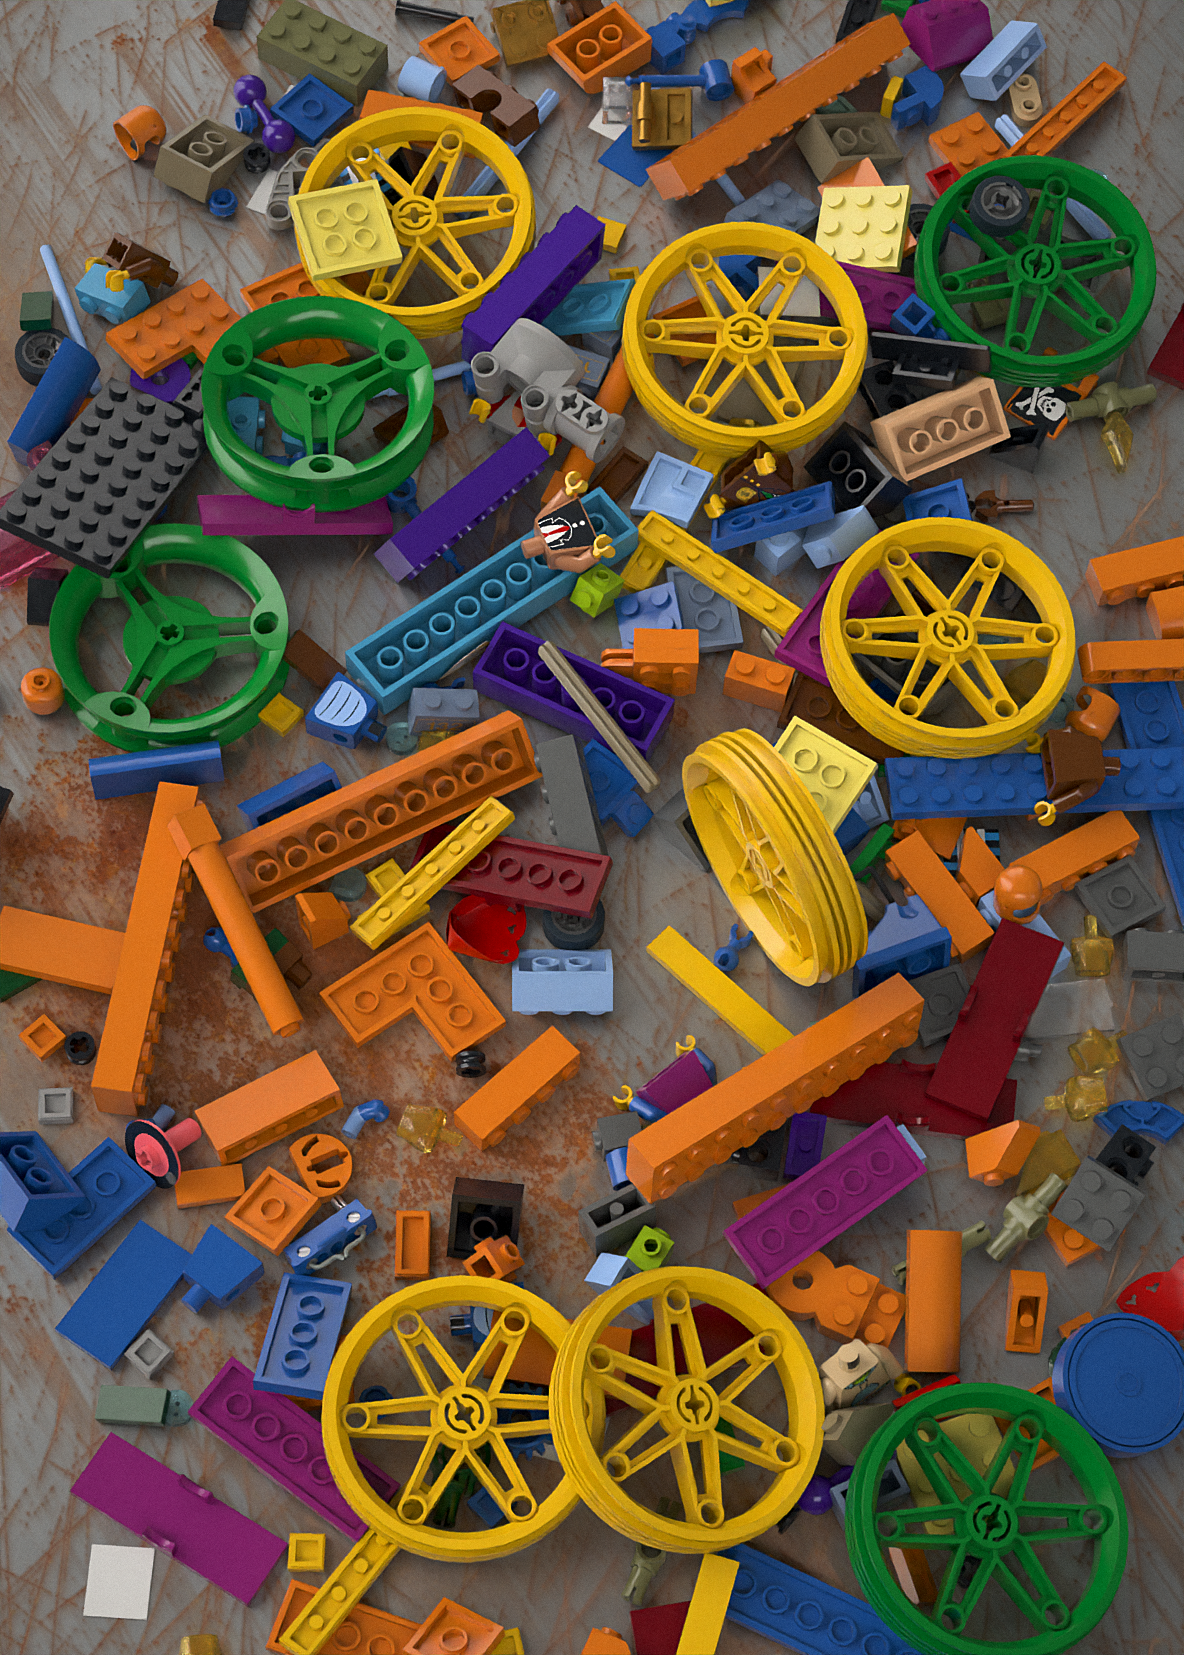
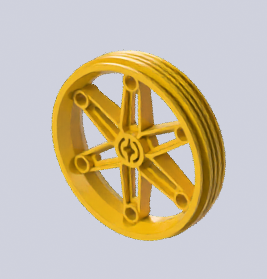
M431 107L396 108L356 121L334 136L320 150L309 166L298 192L299 195L329 189L340 173L349 166L360 182L373 180L370 174L376 171L402 197L392 206L382 192L398 244L410 250L391 283L384 281L389 266L374 270L365 296L349 287L338 276L312 281L296 227L295 235L303 268L320 296L350 299L377 308L400 322L416 339L435 338L463 330L462 323L465 317L470 312L475 313L481 307L484 297L489 292L494 293L498 289L503 277L508 272L513 273L519 266L521 258L527 252L531 253L535 245V200L529 179L519 160L510 148L487 127L464 115L444 109ZM404 141H436L435 147L411 186L373 151L382 146ZM449 146H455V147H456L455 149H451V150H450V149H446V148L449 147ZM465 151L473 154L488 165L502 181L508 194L449 197ZM359 158H366L364 161H356ZM441 162L447 166L434 200L421 196ZM503 209H510V210H512V211L507 212V213L501 212V210H503ZM488 211V216L444 224L443 214ZM514 226L511 241L503 259L484 280L455 238ZM438 239L462 270L457 275L429 248ZM420 259L459 295V297L450 301L430 306L403 307L393 305ZM469 284L476 285L473 289L465 288ZM378 296L386 297L381 301L374 300Z
M728 222L707 226L686 234L663 249L649 263L635 283L627 302L622 331V355L625 370L635 394L648 414L664 430L681 442L709 454L736 459L753 447L759 440L767 444L774 452L784 451L787 453L802 447L826 431L843 414L853 399L862 377L868 348V332L864 310L855 287L842 267L827 252L809 239L778 226L756 222ZM726 255H754L769 258L779 263L748 301L745 302L712 258ZM701 264L705 268L700 269L694 267L693 265ZM786 268H793L797 272H788ZM685 270L687 278L690 280L707 317L646 320L650 308L661 290L675 276ZM804 275L827 297L837 314L841 327L780 320ZM712 280L736 314L730 315L726 319L723 318L706 285L707 282ZM779 283L784 286V289L765 321L754 313ZM652 333L657 335L658 338L652 339L646 335ZM716 333V344L670 339L671 334ZM774 336L818 340V346L773 347ZM838 341L842 343L843 346H835L831 342ZM647 352L709 360L684 406L661 384L651 366ZM725 359L735 367L712 397H709L704 393L722 360ZM843 359L841 370L832 387L821 400L806 411L782 362L837 361ZM766 361L784 398L778 400L754 366ZM744 378L778 424L761 427H737L717 423L709 419L741 379ZM700 408L704 412L697 414L691 411V409ZM793 412L797 417H788L784 413Z
M928 517L910 520L887 528L870 538L855 550L838 571L828 592L820 622V647L823 664L832 689L841 704L873 736L889 746L917 757L976 758L999 754L1022 742L1038 730L1053 713L1069 683L1075 661L1076 643L1073 615L1061 585L1046 564L1029 548L1008 534L991 526L960 518ZM939 551L963 555L975 559V561L947 600L911 559L909 554ZM890 562H895V563H897L899 566H895V565L891 564ZM878 568L906 616L870 619L852 618L846 620L849 601L861 582ZM1000 572L1011 579L1028 596L1042 620L1041 624L980 617ZM908 578L936 612L931 613L927 617L924 616L903 580ZM977 580L983 583V586L969 617L955 609L974 581ZM918 633V643L872 639V634ZM848 634H854L858 638H851ZM977 634L1021 637L1023 643L979 645ZM1037 638L1045 640L1046 643L1040 642ZM861 653L915 660L894 707L886 703L871 689L858 671L851 654ZM1048 657L1047 671L1041 688L1023 708L1018 710L1016 703L1010 697L990 661ZM928 659L931 663L941 667L920 698H917L911 693ZM968 660L973 663L993 698L988 700L961 668V664ZM948 677L988 725L973 728H947L918 721V719ZM901 710H907L912 715H906ZM997 712H1002L1007 717H1002Z
M742 728L734 732H723L709 741L700 744L695 752L687 756L683 762L682 780L686 802L707 859L726 896L748 931L753 932V938L771 961L785 975L800 985L811 986L817 982L826 983L852 969L856 961L863 958L868 949V927L863 904L842 849L806 786L782 755L763 737L749 729Z
M669 1266L640 1272L624 1279L594 1299L575 1319L562 1342L552 1370L548 1406L550 1427L559 1460L568 1479L588 1507L604 1522L626 1537L646 1546L675 1553L703 1554L721 1551L746 1542L774 1526L792 1509L811 1480L819 1461L824 1438V1430L821 1427L825 1421V1406L820 1377L813 1357L795 1325L771 1299L743 1280L729 1274L700 1267ZM667 1297L671 1298L674 1302L675 1310L668 1305ZM652 1298L657 1367L596 1343L607 1325L620 1312L635 1303ZM690 1298L709 1303L729 1313L746 1326L755 1336L706 1368L690 1308ZM671 1324L678 1325L689 1375L676 1376ZM758 1343L764 1347L766 1355L760 1352ZM590 1355H593L598 1360L599 1369L591 1363ZM744 1358L749 1366L717 1395L707 1381ZM772 1361L782 1381L787 1400L789 1417L788 1438L731 1403ZM615 1368L660 1386L661 1388L656 1400L614 1376ZM585 1378L645 1414L600 1458L591 1440L585 1417ZM719 1416L760 1440V1448L716 1431L715 1427L717 1426ZM658 1421L668 1436L630 1460L625 1452ZM700 1441L704 1494H698L687 1443ZM776 1448L781 1451L783 1461L778 1458ZM669 1450L686 1514V1522L676 1521L649 1510L628 1495L618 1483ZM719 1450L778 1473L772 1485L756 1504L738 1517L724 1521V1510L722 1507ZM607 1462L614 1467L615 1477L608 1472ZM701 1509L705 1510L708 1514V1523L703 1520Z
M463 1275L439 1277L408 1286L390 1295L364 1315L349 1332L331 1364L325 1383L321 1418L323 1445L331 1474L342 1496L359 1518L379 1536L408 1552L434 1560L465 1563L492 1560L523 1550L545 1537L563 1522L581 1500L580 1495L573 1487L567 1475L565 1474L552 1494L538 1506L503 1440L552 1433L550 1419L497 1425L496 1408L549 1411V1396L506 1394L500 1392L529 1327L539 1333L558 1354L562 1342L572 1326L570 1322L545 1300L521 1287L498 1279ZM449 1306H476L502 1312L501 1317L464 1374H462L418 1314ZM509 1318H517L522 1322L523 1328L513 1332L506 1328L504 1322ZM403 1321H411L417 1326V1330L410 1335L403 1334L398 1329V1325ZM389 1331H392L425 1396L348 1404L352 1384L364 1359L381 1338ZM500 1341L508 1345L488 1392L480 1387L472 1385V1383ZM422 1343L453 1384L440 1394L415 1349ZM590 1355L591 1363L597 1368L593 1356ZM585 1378V1417L591 1440L600 1458L606 1430L604 1390L599 1385ZM431 1410V1427L377 1424V1416ZM458 1410L464 1415L471 1414L469 1424H466L464 1420L457 1422ZM446 1411H448L447 1422L444 1417ZM480 1412L483 1417L482 1424H479ZM353 1413H359L365 1417L366 1423L362 1427L352 1428L346 1422L347 1417ZM349 1437L427 1441L396 1511L376 1494L364 1478L354 1458ZM488 1441L513 1487L506 1493L474 1451ZM441 1442L444 1446L456 1451L428 1495L419 1491V1488ZM464 1461L510 1521L509 1524L495 1529L469 1533L442 1531L423 1525ZM516 1501H524L529 1505L531 1512L527 1516L519 1517L512 1512L511 1505ZM409 1504L419 1506L423 1512L422 1516L417 1520L407 1519L402 1513L405 1506Z

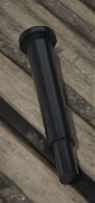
M397 0L395 8L396 16L401 13L454 23L467 16L457 14L454 11L401 2V0ZM467 16V17L471 20V22L473 23V22H474V17H472V16Z

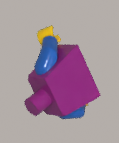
M692 1035L686 1036V1044L689 1047H682L679 1042H676L675 1053L678 1057L636 1091L638 1096H633L629 1086H621L622 1092L628 1097L620 1100L613 1096L615 1105L620 1110L629 1109L631 1112L637 1111L640 1118L650 1123H655L717 1085L716 1066L701 1049L695 1048V1038Z

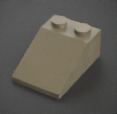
M878 112L811 115L795 137L802 154L805 156L820 184L827 182L866 157H869L876 170L898 163L904 158Z
M204 114L160 147L153 177L163 181L169 187L188 194L192 199L205 203L211 198L215 190L224 186L244 159V149L248 145L253 144L255 140Z
M774 336L773 347L806 346ZM766 361L754 366L778 400L784 398ZM805 361L782 362L795 388ZM744 378L741 379L720 405L716 415V419L739 427H761L778 424Z

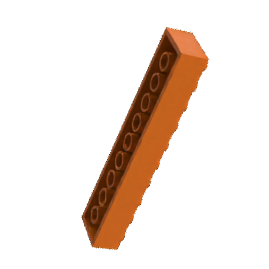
M892 13L865 24L647 168L646 171L663 201L673 197L678 201L687 195L692 196L704 188V183L720 178L727 173L725 169L744 162L749 158V153L765 148L772 143L770 139L777 135L780 137L794 128L793 124L799 120L802 122L810 118L811 115L816 114L815 109L831 104L838 99V94L843 91L848 92L860 84L859 80L864 77H871L882 70L881 66L887 62L889 64L903 56L902 50L911 43L895 14Z
M508 710L219 846L253 914L482 805L490 796L496 799L543 777L542 772L539 773L534 761L535 752L522 718Z
M159 781L91 1084L96 1106L100 1112L138 1117L140 1106H146L149 1086H145L147 1074L152 1075L154 1072L156 1057L152 1055L154 1043H160L162 1035V1024H158L160 1014L166 1013L168 1008L169 994L165 993L167 982L172 983L174 979L175 963H172L173 954L180 951L182 933L178 932L180 922H186L188 915V903L185 902L187 892L192 893L195 882V873H191L192 865L189 860H183L167 826L174 814L205 803V800L200 799L199 787Z
M898 972L629 1138L626 1176L650 1204L660 1198L666 1199L670 1197L680 1185L687 1181L693 1182L697 1180L712 1165L724 1163L739 1148L749 1147L763 1133L768 1130L774 1131L781 1127L786 1118L795 1113L801 1114L805 1112L814 1101L822 1096H831L840 1085L849 1079L851 1081L858 1079L873 1064H881L897 1049L912 1045L918 1038L925 1000Z

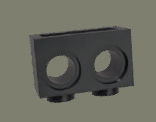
M892 360L863 370L857 392L872 420L897 411L892 408L902 409L918 402L916 396L913 393H909L906 384L893 383L892 373L895 365Z
M787 1118L778 1129L774 1131L768 1130L760 1135L751 1146L741 1147L733 1152L732 1164H738V1176L777 1182ZM753 1152H759L766 1159L761 1162H755L748 1155Z
M1122 1124L1096 1160L1138 1186L1139 1183L1135 1181L1137 1176L1144 1179L1155 1163L1150 1160V1157L1156 1146Z

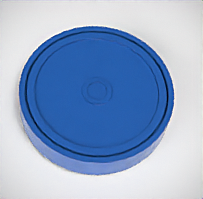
M1112 1313L1098 1317L1078 1328L1061 1346L1054 1363L1052 1376L1056 1406L1073 1417L1092 1436L1105 1455L1117 1458L1142 1456L1168 1444L1184 1428V1351L1176 1339L1162 1326L1140 1315Z

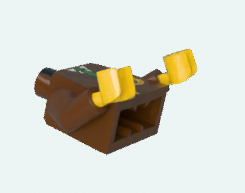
M117 232L114 233L102 258L90 257L85 261V273L95 263L108 265L109 268L114 266L118 269L110 270L106 273V288H110L112 292L123 291L125 279H128L130 282L138 279L155 288H158L161 283L172 287L179 275L177 270L169 267L171 261Z
M759 440L721 473V494L719 496L713 494L710 497V503L703 506L708 517L716 519L722 516L726 509L730 507H744L794 492L795 490L792 489L794 469L788 454L784 451L774 452L767 444Z
M1071 726L1056 730L1048 729L1043 737H1040L1037 733H1032L1026 738L1029 745L1025 748L1026 752L1032 754L1041 753L1047 798L1053 800L1052 804L1041 801L1034 807L1037 815L1047 811L1046 815L1038 818L1041 826L1051 825L1055 821V813L1057 811L1061 814L1098 793L1106 776H1119L1121 768L1119 757H1103L1101 741L1097 737L1088 736Z

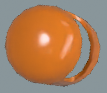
M140 105L132 109L113 123L114 133L128 157L133 161L145 154L144 146L148 140L158 145L166 136L167 129L162 116L157 110L148 105ZM133 139L137 145V152L130 144Z
M1082 686L1076 696V702L1082 711L1068 712L1065 718V727L1071 726L1088 736L1097 737L1102 743L1110 734L1121 709L1118 703L1105 693L1089 686ZM1083 695L1091 697L1090 705L1087 704Z
M1014 865L1003 870L998 875L994 885L993 907L996 913L1001 918L1020 925L1033 921L1041 908L1042 882L1039 875L1024 865ZM1038 902L1036 910L1029 916L1023 918L1013 916L1014 910H1024Z

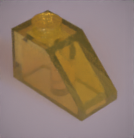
M1061 1129L1053 1133L1047 1130L1039 1135L1024 1162L1015 1197L1019 1195L1026 1197L1029 1193L1033 1195L1052 1172L1063 1181L1075 1176L1080 1168L1081 1161Z

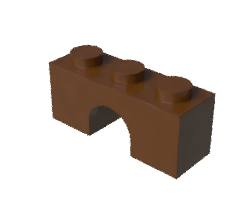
M480 65L475 66L452 84L457 105L462 109H472L483 114L491 111L490 114L495 133L514 147L541 127L537 105L531 99H525L518 94L512 85L507 86L500 81L494 72H488Z

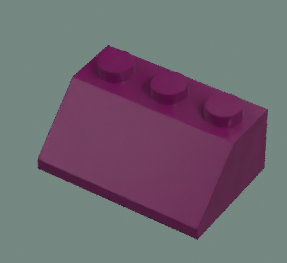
M930 0L910 6L901 23V27L911 43L909 47L932 72L975 59L993 40L989 10L981 0Z

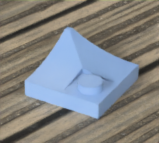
M657 451L640 484L630 508V514L646 517L651 510H654L673 524L687 529L713 482L714 474Z

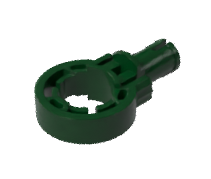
M486 1442L483 1446L479 1447L480 1452L477 1455L480 1459L482 1455V1461L488 1468L491 1460V1451L488 1442ZM444 1445L440 1451L436 1450L430 1464V1469L433 1473L431 1487H433L448 1463L444 1455L446 1449ZM470 1468L459 1469L453 1477L456 1481L451 1480L437 1503L432 1520L434 1524L440 1526L446 1513L443 1527H455V1519L463 1490L465 1489L464 1497L472 1496L474 1485L479 1481Z

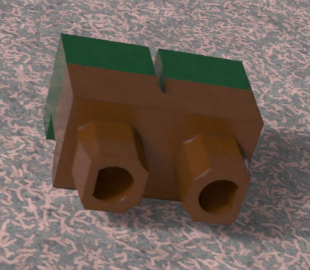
M275 927L264 938L284 980L288 979L300 990L311 980L312 973L302 962L303 954ZM238 963L231 970L230 981L239 989H245L257 1002Z

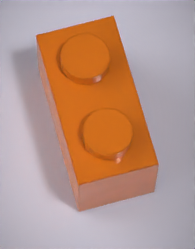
M734 650L724 677L722 695L782 713L793 687L795 668Z

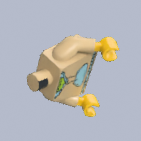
M855 1339L849 1344L842 1345L838 1352L819 1368L825 1417L830 1410L864 1404L888 1386L892 1379H895L894 1389L901 1396L906 1395V1388L910 1384L917 1390L921 1386L909 1374L902 1373L904 1368L888 1348L873 1343L865 1345L860 1339Z

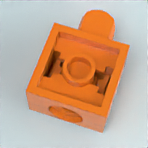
M634 628L633 649H605L601 653V666L626 678H632L633 681L660 693H671L675 696L695 694L699 665V629Z

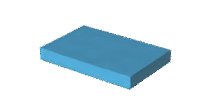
M634 279L577 284L540 325L550 330L556 336L619 330L624 320L628 299L636 282Z

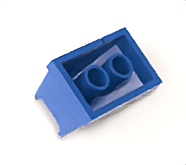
M919 895L907 897L908 904L906 906H899L896 902L886 905L884 916L873 930L868 931V949L863 958L857 960L853 966L852 995L854 999L898 972L909 981L949 966L952 936L947 927L943 928Z

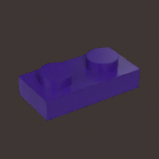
M803 1112L801 1114L795 1113L792 1116L783 1178L796 1180L820 1163L827 1121L826 1115Z

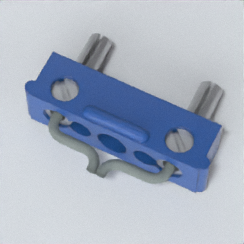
M335 1196L336 1200L333 1197L331 1204L338 1212L299 1239L295 1236L288 1246L283 1249L288 1263L293 1268L295 1274L309 1276L336 1259H340L342 1262L349 1259V1250L362 1242L365 1236L377 1228L372 1210H366L358 1199L347 1204L341 1196Z

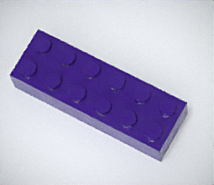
M577 205L569 213H563L558 219L556 227L550 233L546 232L542 235L537 247L531 253L527 252L521 258L519 266L514 272H508L503 277L498 289L494 293L489 292L484 297L481 307L475 313L470 312L465 317L462 323L461 358L471 365L473 357L478 353L491 352L519 318H526L541 324L572 291L573 287L601 260L605 224Z
M525 427L391 537L374 553L375 557L397 583L404 577H407L409 581L412 580L545 469L542 463L550 455L528 428Z
M502 621L473 670V690H477V692L564 732L574 734L588 743L594 739L616 755L539 656L538 648L547 641ZM556 646L648 763L673 719L675 699Z

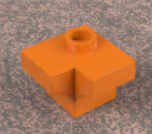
M754 47L733 60L731 79L734 85V93L745 104L777 82V78L771 73L773 55L766 49L760 52Z

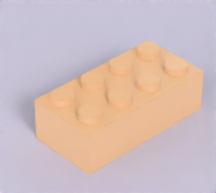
M978 376L954 386L953 390H944L870 422L879 451L906 481L1011 437L994 380Z

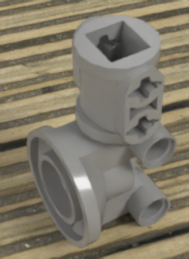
M519 318L491 352L478 353L471 361V369L480 399L490 404L499 402L505 394V386L508 383L521 393V404L526 427L534 436H539L540 433L559 434L586 452V457L594 463L602 461L617 444L625 426V419L617 413H608L585 397L581 389L576 387L585 375L582 362L565 342L544 326L526 318Z

